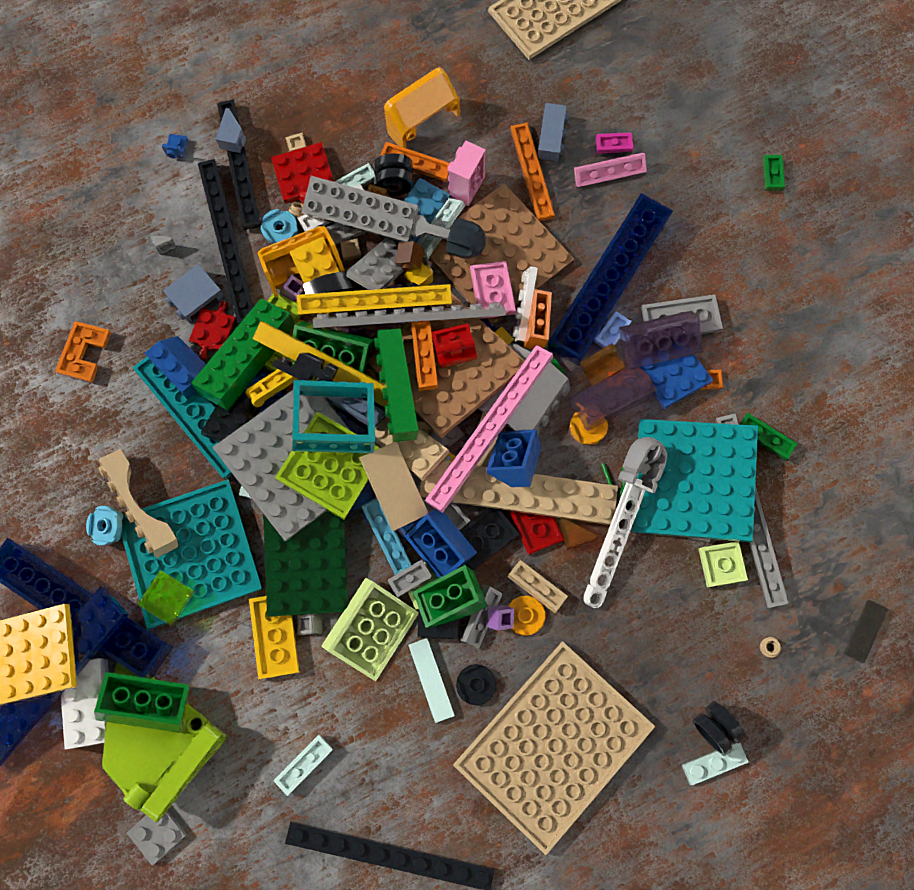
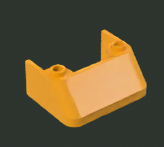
M441 67L434 69L386 102L384 112L387 133L398 146L406 148V141H410L416 136L417 126L443 108L446 112H453L457 117L460 116V99L447 73Z
M325 226L313 228L258 251V257L275 298L279 297L276 289H281L288 280V277L299 273L289 251L320 237L324 238L341 272L345 271L337 248Z

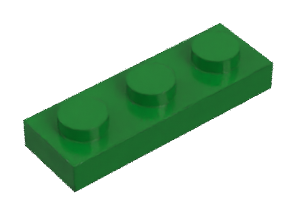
M748 412L739 424L758 426L757 443L785 461L790 457L798 444Z

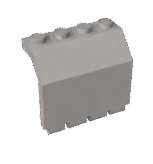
M507 344L523 360H526L531 353L517 344L513 346ZM550 362L506 425L513 431L537 430L539 436V431L548 424L550 415L558 409L563 396L565 397L569 393L570 384L568 378ZM507 385L478 409L487 414Z

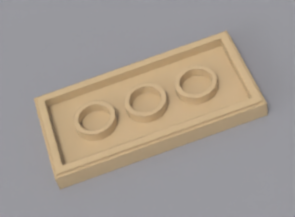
M396 442L359 458L392 531L428 513Z

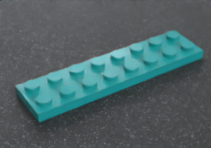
M147 357L132 367L221 477L226 480L231 476L232 472L213 449L218 442L201 435V430L215 408L211 402L199 395L198 392H195L190 398L186 399Z

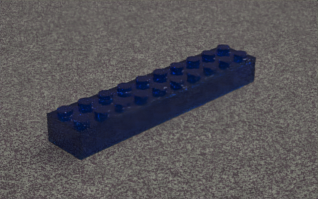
M642 193L640 194L549 339L547 346L549 350L578 366L581 365L595 339L602 331L669 222L673 213L672 209Z
M7 537L0 546V583L39 610L69 604L72 632L137 676L153 678L174 646L17 541Z

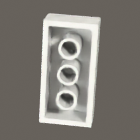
M94 659L75 663L77 687L61 691L65 749H75L104 743L107 722L97 721L94 710L105 672H109L108 660Z

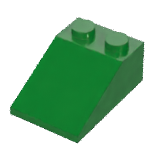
M466 565L413 592L427 629L469 616L487 607L475 573Z

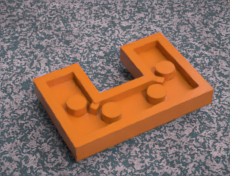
M74 321L55 372L59 375L93 383L99 366L82 359L88 345L106 349L112 332L108 329Z

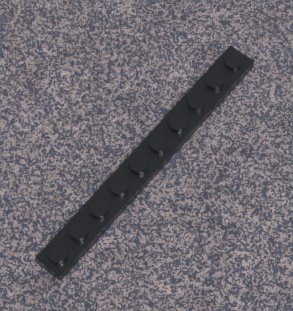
M215 159L198 163L239 325L252 310L253 303L217 162Z
M293 821L289 824L285 844L481 890H491L495 868Z

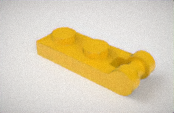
M277 369L246 390V395L249 399H252L251 402L255 407H261L265 400L298 379Z

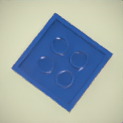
M681 336L633 362V367L639 372L640 377L645 381L664 410L711 384L713 381Z

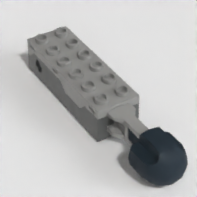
M311 176L309 184L303 187L300 192L299 199L303 205L302 213L309 217L399 242L413 241L414 237L422 238L426 235H431L447 240L446 251L449 255L465 259L477 257L486 245V236L480 225L460 218L454 220L451 229L428 223L426 218L420 215L422 209L412 203Z

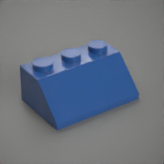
M179 336L160 340L145 352L149 361L186 399L197 392L191 382L206 364Z
M537 430L500 432L486 470L487 473L510 487H530L541 451Z
M437 509L427 513L404 536L438 578L462 567L477 553L448 516Z

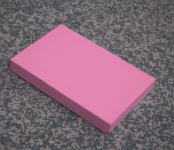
M501 261L470 266L476 303H480L482 306H489L491 302H500V305L505 307L506 315L516 314L507 262ZM499 316L479 317V319L499 317Z

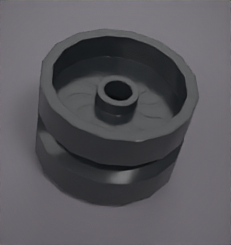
M390 153L375 159L373 163L374 187L378 193L388 196H400L407 194L414 188L413 162L408 156Z
M712 701L706 707L707 715L699 713L692 719V723L703 738L718 753L726 756L733 749L731 741L740 743L746 737V733L737 720L722 705Z

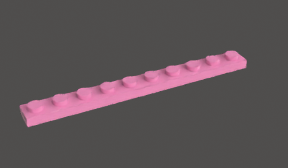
M537 345L428 495L425 501L442 513L550 363L553 358L551 352Z

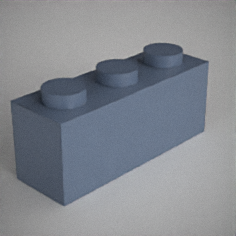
M545 103L538 149L539 160L558 162L559 155H563L564 144H561L562 139L565 140L567 130L563 126L568 123L569 113H565L566 105Z

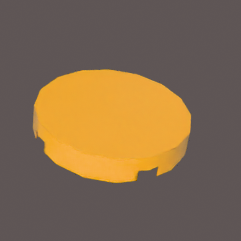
M589 407L577 411L570 421L571 435L582 445L590 446L603 440L608 430V423L604 414L599 410Z
M520 596L513 599L508 607L514 608V623L511 630L516 634L529 636L537 633L543 626L545 610L542 603L536 598Z

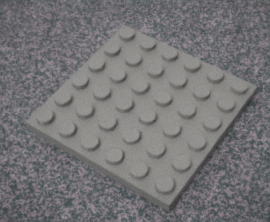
M293 390L213 447L214 451L285 542L327 511L320 505L275 480V476L292 451ZM323 396L299 397V433H304L317 411L349 429Z

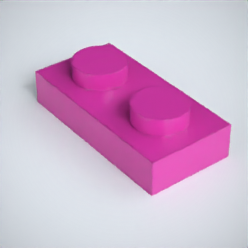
M632 132L596 134L597 154L633 151Z

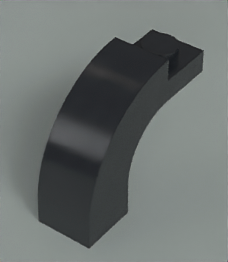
M347 272L326 274L303 284L306 294L365 290V287L346 276Z

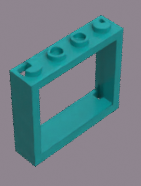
M294 380L292 451L374 453L375 417L373 383ZM299 397L367 398L368 435L299 433Z

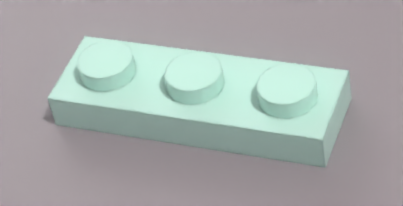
M318 735L273 781L289 796L334 749Z
M741 743L732 744L733 749L726 756H722L717 751L682 764L689 784H697L748 763Z

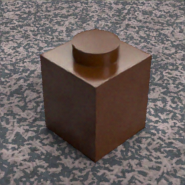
M414 241L400 242L398 244L395 264L405 272L420 270L424 248Z

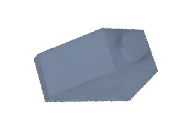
M226 108L216 136V142L220 149L240 153L241 148L245 146L246 137L230 109Z

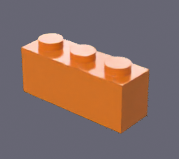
M534 289L524 348L534 349L537 345L544 349L549 340L552 292Z

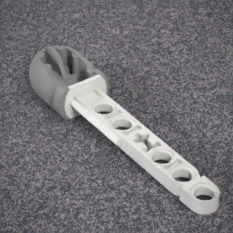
M643 437L637 439L631 445L623 464L624 470L620 472L618 480L626 483L591 575L590 585L588 584L584 594L585 604L592 608H598L604 602L607 594L605 590L610 586L645 491L655 493L658 486L656 481L660 480L667 461L666 449L660 441L654 438ZM639 472L643 474L641 480L637 479ZM629 500H631L632 507L629 510H627L626 504ZM624 519L625 525L620 529L619 522ZM610 556L611 562L606 566L605 559ZM603 575L604 581L598 584L599 576ZM596 593L597 599L594 603H591V596Z

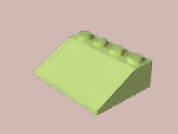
M365 578L323 642L322 647L376 681L419 612L373 581Z

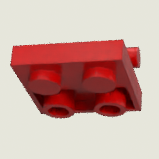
M469 323L431 332L440 368L478 359Z

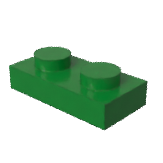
M764 155L765 191H783L785 188L783 155Z

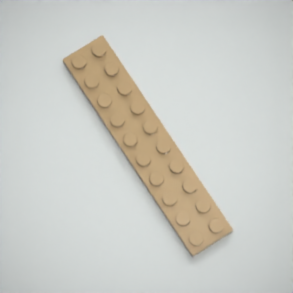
M442 460L424 481L421 480L419 491L421 498L428 497L452 462ZM476 465L451 500L453 503L611 525L616 509L618 486L534 474L530 487H510L489 475L486 471L487 467Z

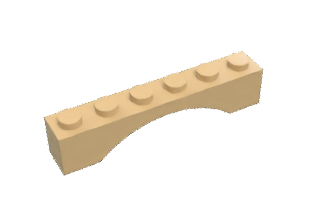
M121 449L100 458V467H98L100 474L103 478L107 477L109 480L107 484L112 493H117L118 497L116 499L121 508L125 506L127 510L125 512L130 523L134 522L136 524L135 530L140 538L144 537L146 541L144 545L149 554L153 552L155 557L158 558L177 548V538L168 524L147 515L133 500L129 491L132 473L130 463Z

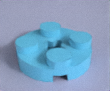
M275 209L268 212L262 219L261 232L269 243L274 244L298 234L296 219L289 211L285 212ZM277 224H279L280 226L284 225V226L282 227L283 229H281V230H275V229H277V227H276Z
M111 506L95 508L97 510L94 513H90L86 523L87 534L91 535L93 539L91 541L97 545H110L118 542L121 538L123 514Z

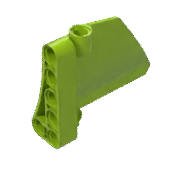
M129 658L120 659L116 663V674L155 679ZM188 703L180 733L107 722L102 767L125 795L123 800L132 808L142 811L157 823L202 767L222 746L227 738V734L208 721L206 717ZM197 719H200L202 726L200 729L195 730L193 724Z

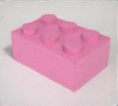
M465 141L462 147L459 146L456 152V159L454 162H450L447 169L449 172L448 190H450L451 199L464 201V204L467 206L471 204L485 178L486 149L468 141Z

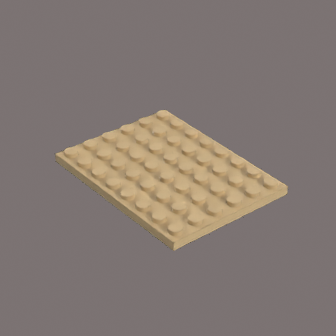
M562 641L457 759L453 766L547 855L655 726Z

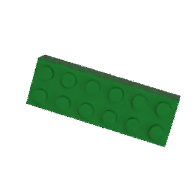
M261 298L191 382L198 394L228 411L275 352V350L253 339L259 323L263 321L289 335L295 325L291 314Z

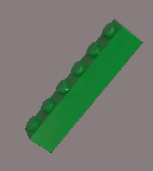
M401 329L378 330L377 338H374V348L379 352L376 358L377 366H381V371H379L380 383H384L382 398L387 402L385 416L389 417L390 423L387 424L388 434L392 435L393 442L417 440L419 430Z

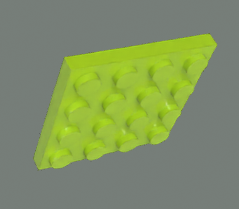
M318 411L304 431V433L357 435ZM375 445L374 451L380 449ZM291 451L275 476V480L345 520L369 480L359 459L369 453Z

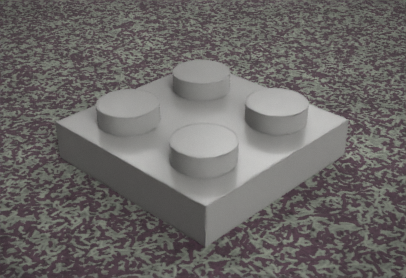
M169 811L157 823L146 815L127 832L128 836L152 866L187 836Z

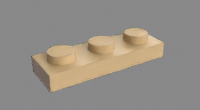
M521 560L507 576L554 613L557 612L568 597Z

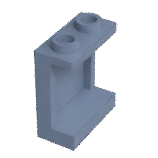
M199 264L163 290L167 296L164 298L171 307L175 306L178 309L176 311L177 315L182 320L186 319L189 323L192 322L190 317L213 299L217 298L220 301L225 297L220 288Z

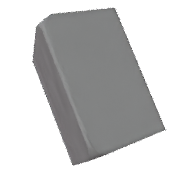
M150 236L160 255L177 247L171 237Z
M322 614L297 615L298 635L322 634Z

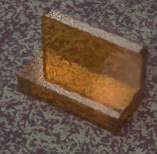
M613 343L580 362L583 373L593 387L625 369V365L619 358Z

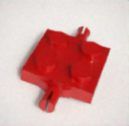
M221 301L218 310L202 308L188 341L202 348L198 356L201 360H206L209 351H218L234 330L237 319L234 316L225 314L228 303L225 301Z

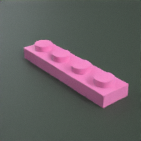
M639 153L575 167L576 186L581 187L647 172L645 154Z

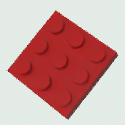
M322 142L271 157L285 204L300 200L301 189L309 184L311 176L334 182Z

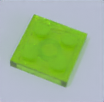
M160 570L137 605L173 626L195 591Z

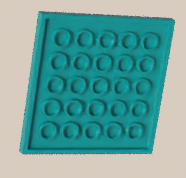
M639 419L638 439L651 437L660 441L666 449L667 461L660 480L656 481L658 486L655 493L645 491L633 522L631 533L752 542L758 426ZM639 472L637 479L641 480L643 474Z
M229 479L141 509L154 519L167 523L177 538L178 547L158 558L155 557L153 552L149 554L144 545L146 543L144 537L140 538L135 530L136 524L134 522L130 523L126 514L123 515L121 536L147 629L156 628L263 590Z

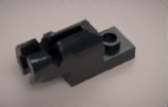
M309 352L300 353L294 364H292L293 361L284 356L276 358L272 364L273 367L299 380L312 381L313 377H315L314 379L318 381L332 382L339 369L331 363L327 364L324 368L325 360Z

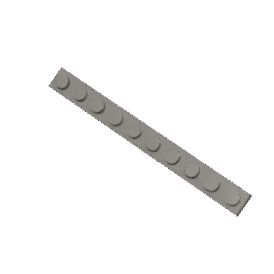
M491 302L489 306L474 303L470 304V307H463L462 305H451V308L433 306L432 309L424 310V307H415L413 311L397 308L394 309V312H386L385 309L375 310V313L356 311V314L348 315V312H338L335 316H329L328 313L317 314V317L313 318V328L505 316L506 310L504 305H500V302Z
M736 414L716 418V423L739 425ZM755 485L753 541L749 543L767 608L789 603Z

